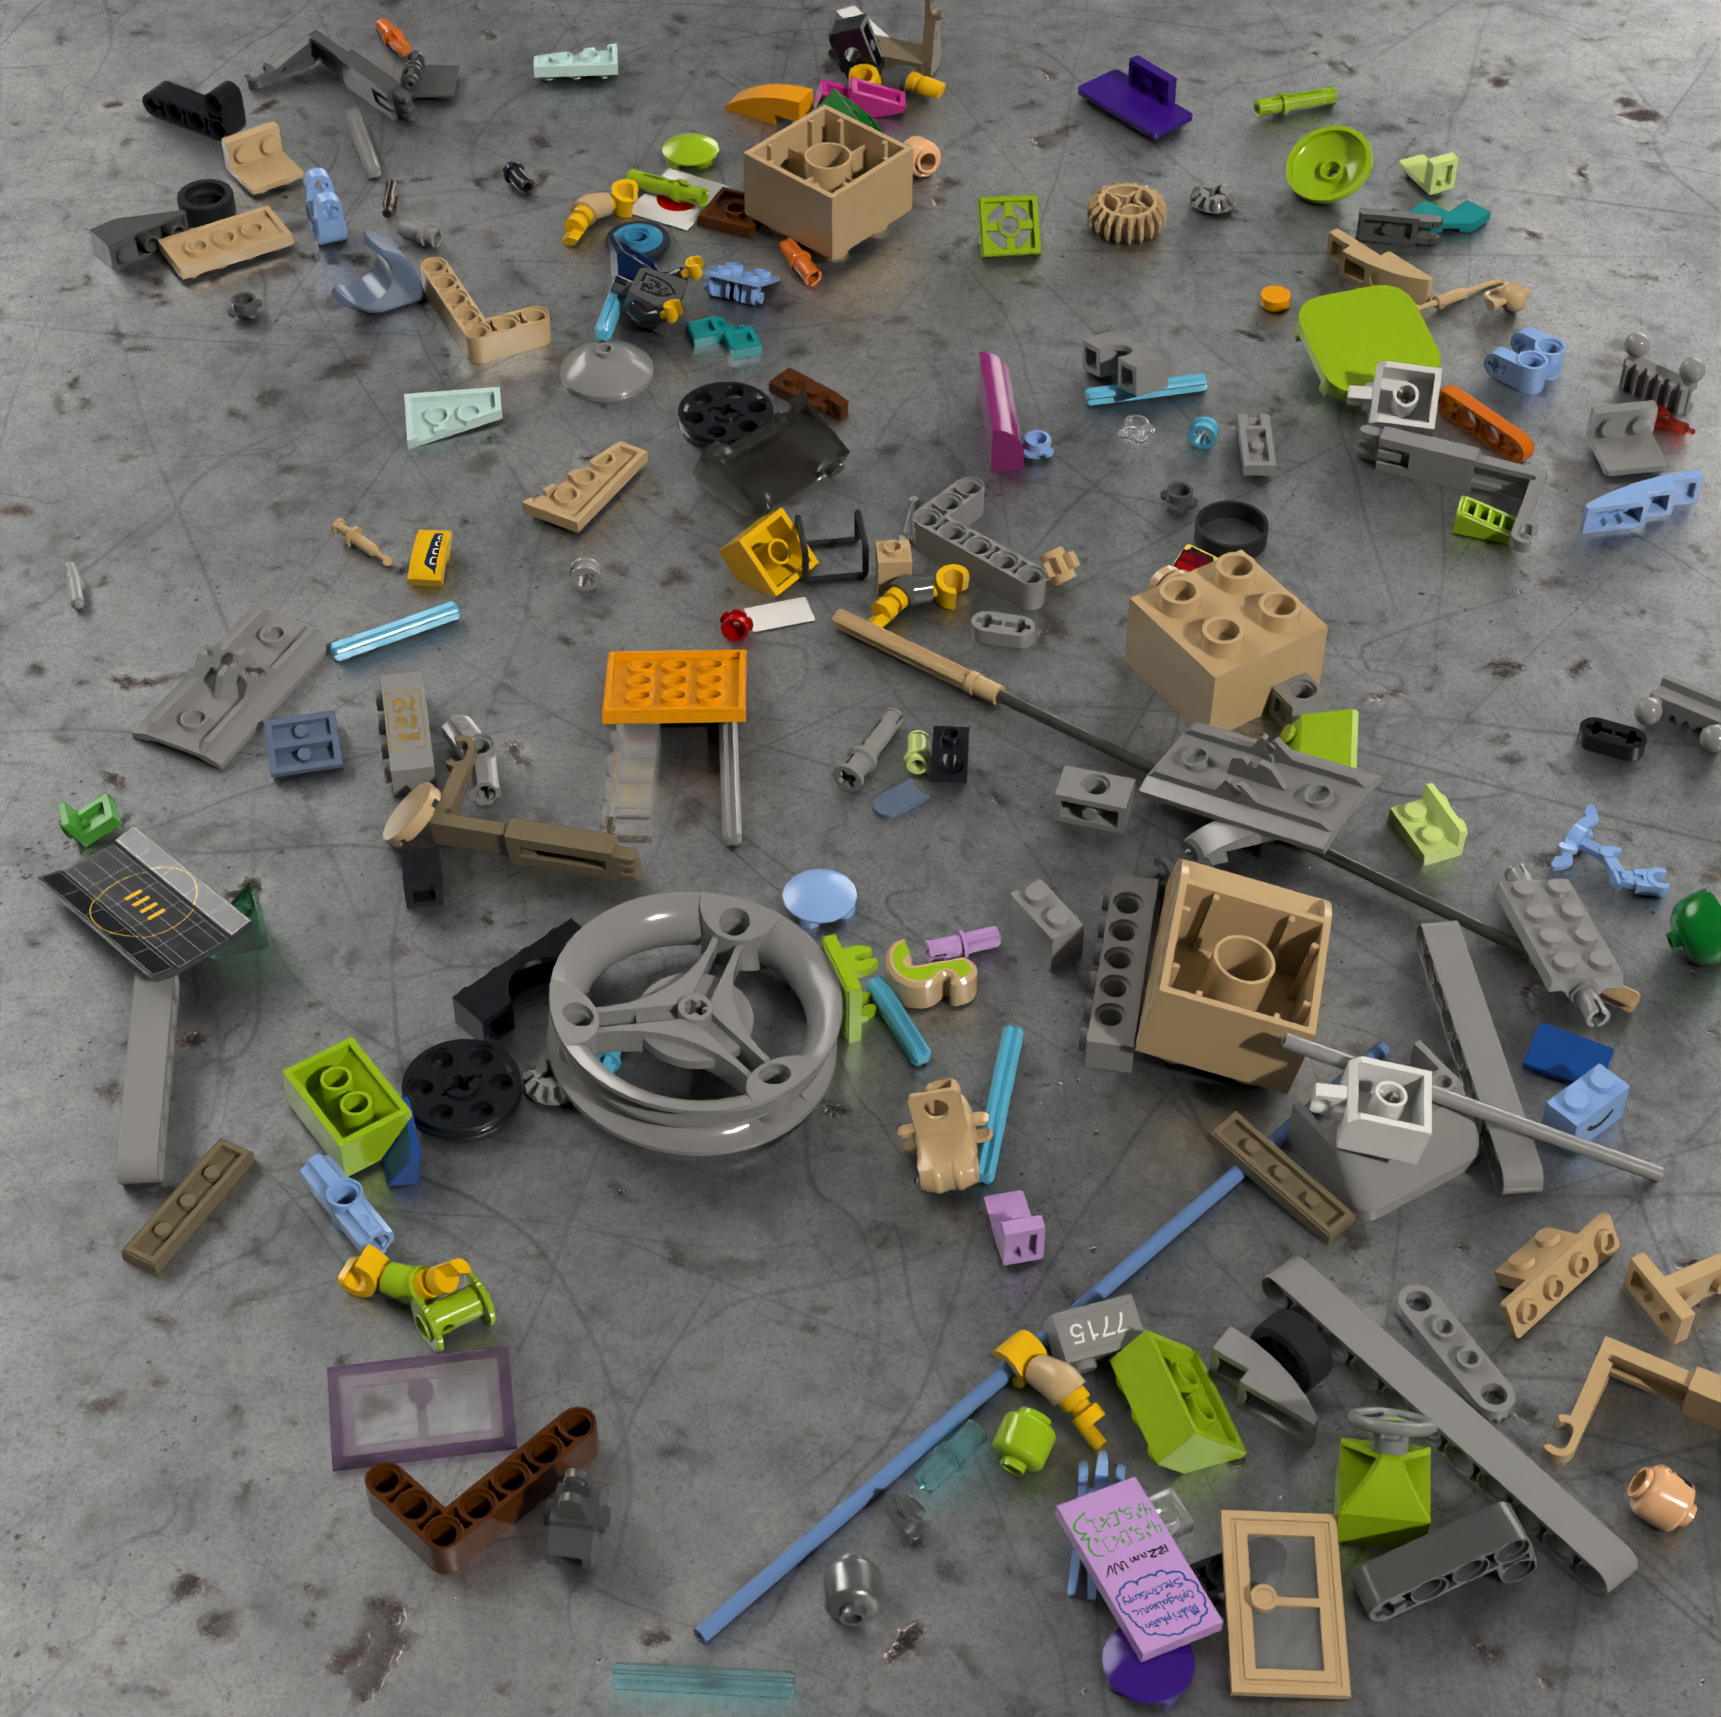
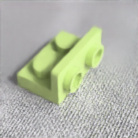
M1433 783L1425 784L1422 799L1390 808L1388 819L1422 866L1462 855L1464 842L1468 835L1467 826L1464 820L1458 818L1450 807L1447 797L1441 794Z

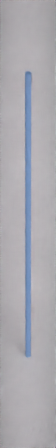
M1379 1041L1362 1056L1382 1060L1390 1053V1048L1385 1042ZM1342 1072L1330 1084L1338 1085L1344 1072ZM1310 1101L1304 1105V1107L1308 1111L1310 1107ZM1309 1111L1314 1117L1318 1115V1113ZM1291 1117L1267 1137L1279 1148L1288 1140ZM1234 1165L1066 1310L1103 1301L1247 1175ZM1043 1329L1036 1337L1043 1344L1044 1348L1047 1349L1050 1345L1045 1329ZM1006 1362L1003 1363L693 1629L695 1637L702 1644H706L1014 1378L1016 1374Z

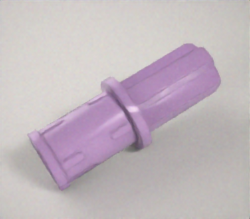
M996 926L965 933L959 929L956 930V934L925 940V954L929 963L957 957L968 958L970 953L998 947L1001 944V936Z

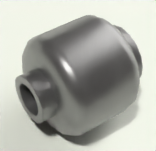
M853 1553L839 1556L826 1568L823 1576V1605L831 1617L840 1620L846 1626H859L880 1612L883 1603L882 1575L879 1567L869 1561L866 1556Z

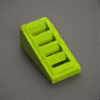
M1461 495L1453 533L1509 544L1511 531L1506 530V528L1512 529L1517 517L1471 497Z

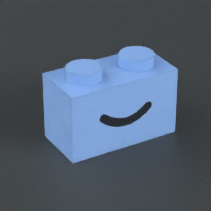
M1599 1063L1546 1102L1541 1124L1591 1141L1622 1118L1630 1086ZM1556 1146L1568 1157L1574 1154L1572 1151Z

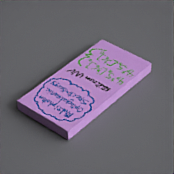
M1135 1476L1056 1506L1055 1516L1140 1662L1221 1631L1223 1620Z

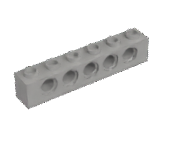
M1114 874L1112 888H1104L1102 911H1108L1107 916L1100 915L1097 937L1103 938V943L1095 942L1093 965H1097L1099 968L1098 971L1091 970L1088 993H1093L1094 999L1086 998L1083 1021L1090 1023L1089 1028L1081 1027L1079 1050L1086 1051L1085 1067L1127 1073L1132 1072L1159 879Z

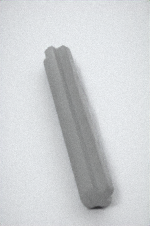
M358 108L348 109L345 112L346 121L365 175L369 179L373 177L379 178L381 175L380 165L362 114Z

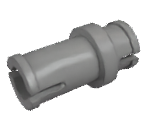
M402 218L397 226L399 236L415 240L421 246L438 248L443 242V231L435 228L433 224L427 222L421 224L408 218Z

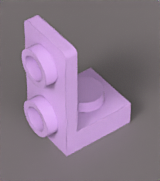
M1017 1190L985 1196L984 1207L1003 1266L1043 1259L1046 1227L1042 1215L1031 1216L1024 1192Z

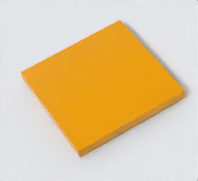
M747 650L608 652L602 705V724L746 722Z

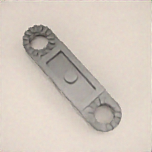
M1420 1284L1404 1287L1398 1294L1396 1314L1400 1316V1320L1404 1321L1405 1325L1412 1331V1336L1460 1396H1464L1475 1411L1484 1419L1488 1418V1421L1493 1422V1419L1497 1422L1501 1421L1502 1418L1505 1420L1508 1415H1511L1516 1400V1393L1512 1385L1434 1290ZM1416 1299V1301H1419L1421 1299V1303L1426 1302L1425 1305L1428 1306V1310L1415 1311L1407 1303L1410 1300L1414 1301ZM1491 1391V1394H1494L1495 1391L1497 1392L1496 1395L1499 1396L1501 1394L1500 1398H1504V1403L1493 1405L1486 1402L1482 1396L1484 1392L1488 1394Z

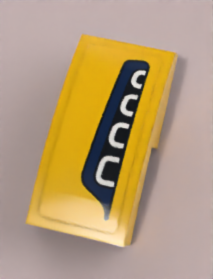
M418 530L407 577L409 585L443 587L446 563L449 564L452 531Z

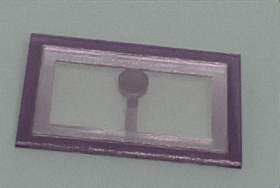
M508 1346L327 1367L333 1472L372 1467L377 1463L386 1461L398 1464L517 1449Z

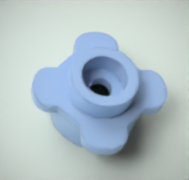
M1032 430L1026 433L1025 437H1022L1024 457L1042 459L1053 456L1054 449L1050 447L1052 442L1050 435L1042 430Z

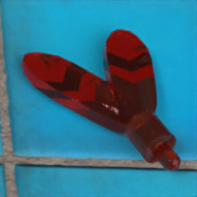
M1656 403L1658 412L1653 431H1672L1683 436L1687 433L1695 434V429L1690 428L1689 423L1677 420L1668 410Z

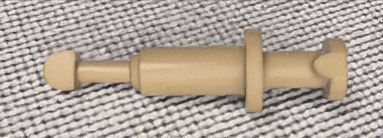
M341 517L334 521L331 526L332 532L344 535V543L348 547L356 546L370 557H378L383 561V565L388 567L393 565L392 557L382 554L379 551V546L363 535L362 528L359 526L348 527L346 521Z

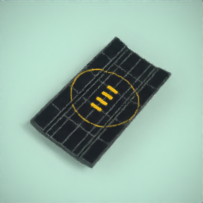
M135 826L119 836L110 846L64 871L58 870L38 877L39 883L153 982L170 979L239 940L253 927L251 919Z

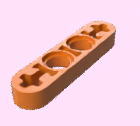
M1448 385L1440 389L1437 411L1443 417L1510 462L1521 463L1533 456V441L1524 431L1457 386ZM1468 410L1472 412L1475 418V422L1472 421ZM1491 425L1497 431L1498 438L1494 435Z

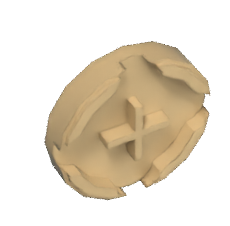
M424 782L412 790L390 816L383 831V839L395 848L402 847V842H400L402 839L406 842L414 839L434 815L436 808L432 806L434 800L440 801V790L429 782Z

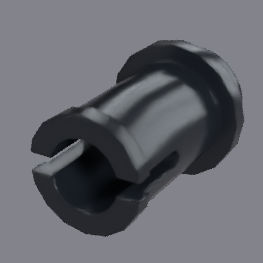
M511 161L504 166V180L512 183L522 195H530L535 190L533 185H536V182L524 171L521 163Z

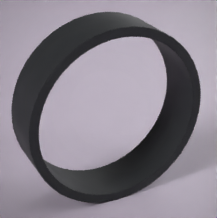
M1232 500L1218 501L1205 506L1197 514L1194 541L1199 549L1218 558L1223 554L1236 552L1241 549L1247 555L1255 558L1266 547L1269 523L1264 513L1253 505ZM1234 518L1254 525L1262 535L1252 542L1232 545L1220 543L1209 538L1201 528L1206 523L1216 519Z

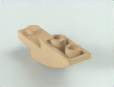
M1338 228L1329 232L1326 258L1340 266V277L1361 288L1374 285H1389L1399 288L1409 294L1418 305L1430 301L1433 283L1431 276L1390 251L1382 255L1376 253Z

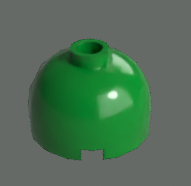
M1706 888L1681 899L1673 908L1670 917L1672 931L1666 933V937L1675 954L1682 952L1689 962L1699 966L1711 967L1721 964V905L1711 892L1707 893Z

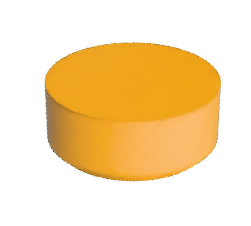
M1267 286L1261 290L1260 306L1269 312H1282L1290 306L1291 293L1282 286Z

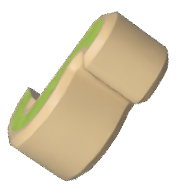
M905 938L894 942L886 952L885 979L903 1006L923 1009L934 1006L944 997L950 998V1005L960 1006L971 1002L975 998L977 992V966L969 959L961 957L913 966Z

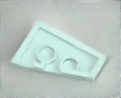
M617 43L608 44V50L595 51L594 47L584 48V51L579 53V55H573L565 51L534 56V78H541L542 80H554L557 77L582 79L585 76L610 78L613 75H618Z
M500 387L404 394L408 450L503 419Z

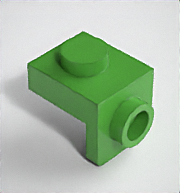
M107 792L78 811H75L65 801L58 805L61 820H59L60 828L68 838H76L85 847L104 835L109 834L122 824L116 801Z

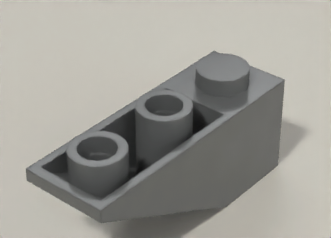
M179 210L117 218L92 228L89 232L94 255L114 271L160 251L158 239L187 231L189 228L186 212Z

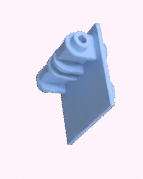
M727 261L725 265H714L713 269L703 271L702 274L710 276V279H706L704 283V290L708 291L709 295L728 300L733 297L734 301H740L756 306L757 303H763L764 292H761V287L778 282L781 278L772 276L770 270L754 268L751 271L743 269V264Z

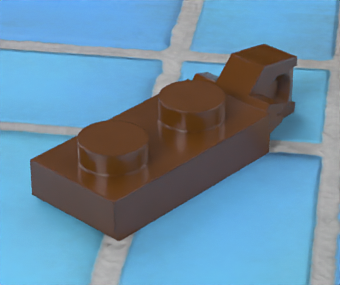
M790 367L769 381L770 393L815 417L824 413L841 422L849 416V401L838 392Z

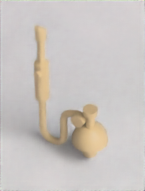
M1489 280L1466 289L1460 287L1434 296L1432 301L1416 305L1420 312L1433 306L1442 310L1445 305L1465 299L1467 294L1490 286H1500L1483 294L1487 309L1492 312L1497 310L1499 306H1502L1506 311L1519 312L1526 306V299L1530 298L1531 291L1528 287L1522 288L1517 282L1508 283L1504 280ZM1499 294V298H1496L1493 295Z

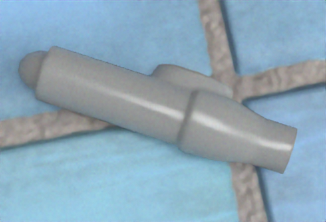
M68 561L64 564V577L71 606L75 609H81L85 605L82 592L85 589L84 577L77 571L75 563Z

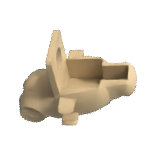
M956 1079L936 1080L928 1083L924 1092L909 1094L908 1105L913 1123L901 1125L898 1128L897 1136L901 1139L915 1138L912 1141H905L901 1146V1151L906 1155L917 1154L918 1161L916 1165L919 1171L921 1190L942 1194L950 1190H964L978 1183L980 1169L977 1157V1143L990 1141L993 1137V1130L990 1128L976 1130V1126L986 1125L989 1121V1114L986 1112L973 1113L966 1097L961 1094V1086Z

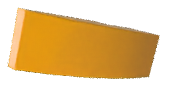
M766 84L751 87L739 92L726 104V110L773 125L781 118L797 121L813 110V89L788 84Z

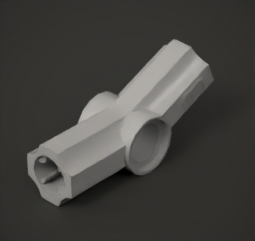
M461 713L452 715L448 718L446 724L442 726L443 737L461 760L465 757L467 750L458 749L454 739L455 736L466 735L471 737L477 749V758L468 781L469 799L477 802L480 806L491 805L494 800L501 797L495 741L490 735L482 733L469 716H463Z

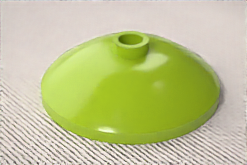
M1331 125L1318 128L1301 138L1291 150L1286 162L1288 183L1296 195L1308 202L1326 204L1345 199L1355 193L1368 179L1373 166L1372 149L1365 136L1351 127Z

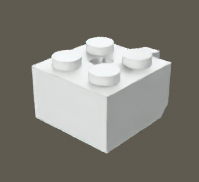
M1391 361L1378 362L1373 382H1366L1365 386L1349 385L1346 404L1361 406L1363 412L1369 413L1367 425L1383 429L1385 426L1432 437L1435 428L1443 368ZM1400 398L1406 399V404L1402 403Z
M1361 1056L1349 1060L1338 1085L1315 1084L1310 1096L1309 1111L1337 1120L1336 1148L1417 1165L1432 1135V1071Z

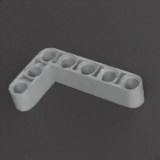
M972 476L962 477L914 512L912 517V545L916 550L943 565L956 564L966 567L970 580L1020 608L1035 610L1044 605L1046 591L1045 570L968 527L984 513L985 484L981 479Z

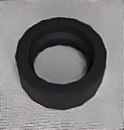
M201 179L183 186L177 194L178 208L186 212L188 226L192 228L229 218L236 214L233 190L229 184L221 180ZM214 202V204L199 206V204Z
M1281 1309L1274 1312L1253 1329L1250 1339L1255 1341L1280 1363L1293 1377L1304 1394L1310 1392L1330 1374L1333 1364L1327 1342L1318 1329L1300 1314L1291 1310Z

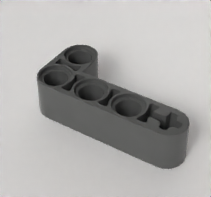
M1503 1501L1488 1505L1362 1564L1353 1571L1351 1582L1369 1618L1372 1621L1378 1622L1393 1618L1496 1570L1500 1580L1504 1583L1522 1580L1534 1572L1537 1567V1559L1532 1543L1512 1506L1508 1502Z

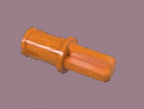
M387 18L377 21L375 31L383 38L384 44L388 48H393L401 57H406L407 53L411 52V45L404 39L402 30L394 27Z
M792 238L781 241L779 244L780 252L788 260L790 269L797 272L806 285L814 286L819 283L822 278V272L811 261L810 254L807 251H803Z

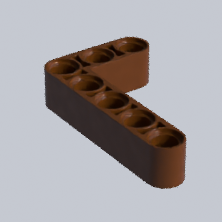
M577 1406L565 1410L446 1507L399 1465L387 1461L377 1463L367 1471L365 1476L370 1510L381 1523L432 1570L441 1574L454 1573L556 1491L558 1482H562L564 1479L565 1470L577 1467L582 1469L596 1457L600 1448L596 1416L585 1407ZM511 1488H518V1489L512 1490V1491L508 1490V1489H511ZM485 1515L481 1518H474L475 1516ZM415 1516H421L420 1518H417V1519H410V1518L415 1517ZM443 1543H451L447 1546H439Z

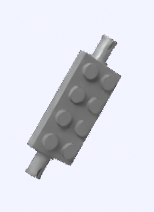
M1517 863L1509 865L1504 872L1508 882H1498L1495 895L1549 992L1564 991L1572 1004L1578 1005L1588 1026L1594 1027V1022L1597 1027L1606 1024L1610 1019V1012L1603 1004L1599 995L1607 988H1621L1624 974L1569 879L1533 880L1526 864L1520 863L1519 867Z

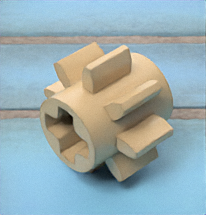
M1060 546L1040 556L1043 563L1040 567L1046 572V582L1051 580L1054 587L1077 577L1074 568L1079 566L1080 562L1074 550L1066 553L1063 546Z

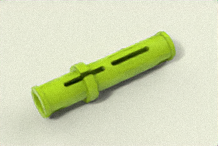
M1334 86L1291 94L1280 92L1276 96L1254 99L1253 111L1256 117L1271 114L1282 116L1294 110L1335 105L1338 98L1337 91Z
M634 168L630 169L626 176V179H632L637 182L638 189L666 196L677 203L688 202L704 207L709 199L707 188L693 186L683 179L672 180Z

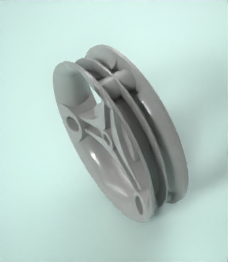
M671 891L651 894L618 904L602 912L578 930L560 953L552 972L549 988L548 1055L554 1076L569 1101L586 1118L607 1133L636 1146L667 1154L713 1156L740 1152L770 1142L793 1129L815 1109L825 1095L835 1070L837 1037L843 1013L841 987L827 955L817 942L794 922L774 910L743 898L714 892ZM696 945L702 955L699 961L687 973L674 974L658 980L647 988L638 1000L613 1006L595 1007L586 996L590 987L600 975L617 962L634 954L660 947ZM715 964L725 967L721 978L710 975ZM768 967L782 977L795 992L807 1017L806 1043L800 1055L770 1059L751 1039L754 1025L753 1009L744 993L734 985L739 971H757ZM609 1052L651 1053L659 1060L676 1067L706 1069L733 1086L742 1095L719 1100H685L654 1094L640 1089L613 1074L600 1062L597 1054Z

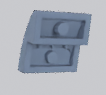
M335 710L263 721L271 778L343 767Z

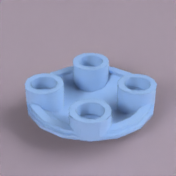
M820 868L806 870L793 876L785 885L782 897L786 909L798 918L799 925L803 928L814 929L822 923L852 917L855 913L857 893L855 885L847 876L834 870Z

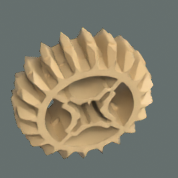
M1126 181L1124 184L1113 182L1112 186L1103 185L1102 189L1095 190L1094 195L1090 196V201L1088 202L1087 218L1090 228L1096 232L1098 237L1105 236L1106 241L1115 240L1117 244L1127 242L1128 245L1131 242L1141 244L1142 240L1151 241L1153 236H1159L1160 231L1164 229L1166 224L1167 208L1163 195L1158 194L1156 189H1149L1148 185L1139 186L1137 182L1128 184Z

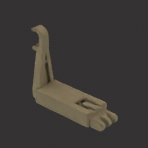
M925 0L923 45L875 35L885 59L883 69L896 65H907L916 68L923 77H932L941 64L940 20L947 14L944 10H937L935 8L934 0ZM831 47L828 51L829 57L839 60L836 50Z

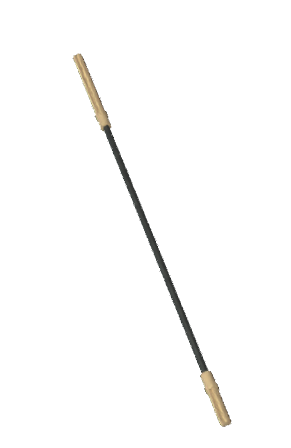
M838 609L832 617L835 628L963 689L965 693L971 696H977L994 705L1002 703L1146 774H1149L1156 765L1005 692L1003 685L984 677L982 673L975 670L971 671L847 610ZM1299 847L1449 921L1457 920L1460 926L1528 958V964L1535 967L1521 940L1335 850L1328 848L1324 855ZM1623 984L1621 988H1607L1599 995L1602 1000L1626 1012H1633L1640 1001V993Z

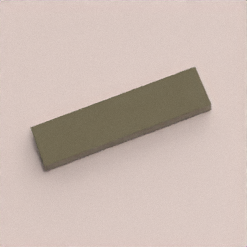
M1236 1110L1209 1131L1206 1139L1326 1245L1354 1223L1355 1213Z
M220 1138L121 1251L123 1260L157 1276L255 1162L254 1153Z

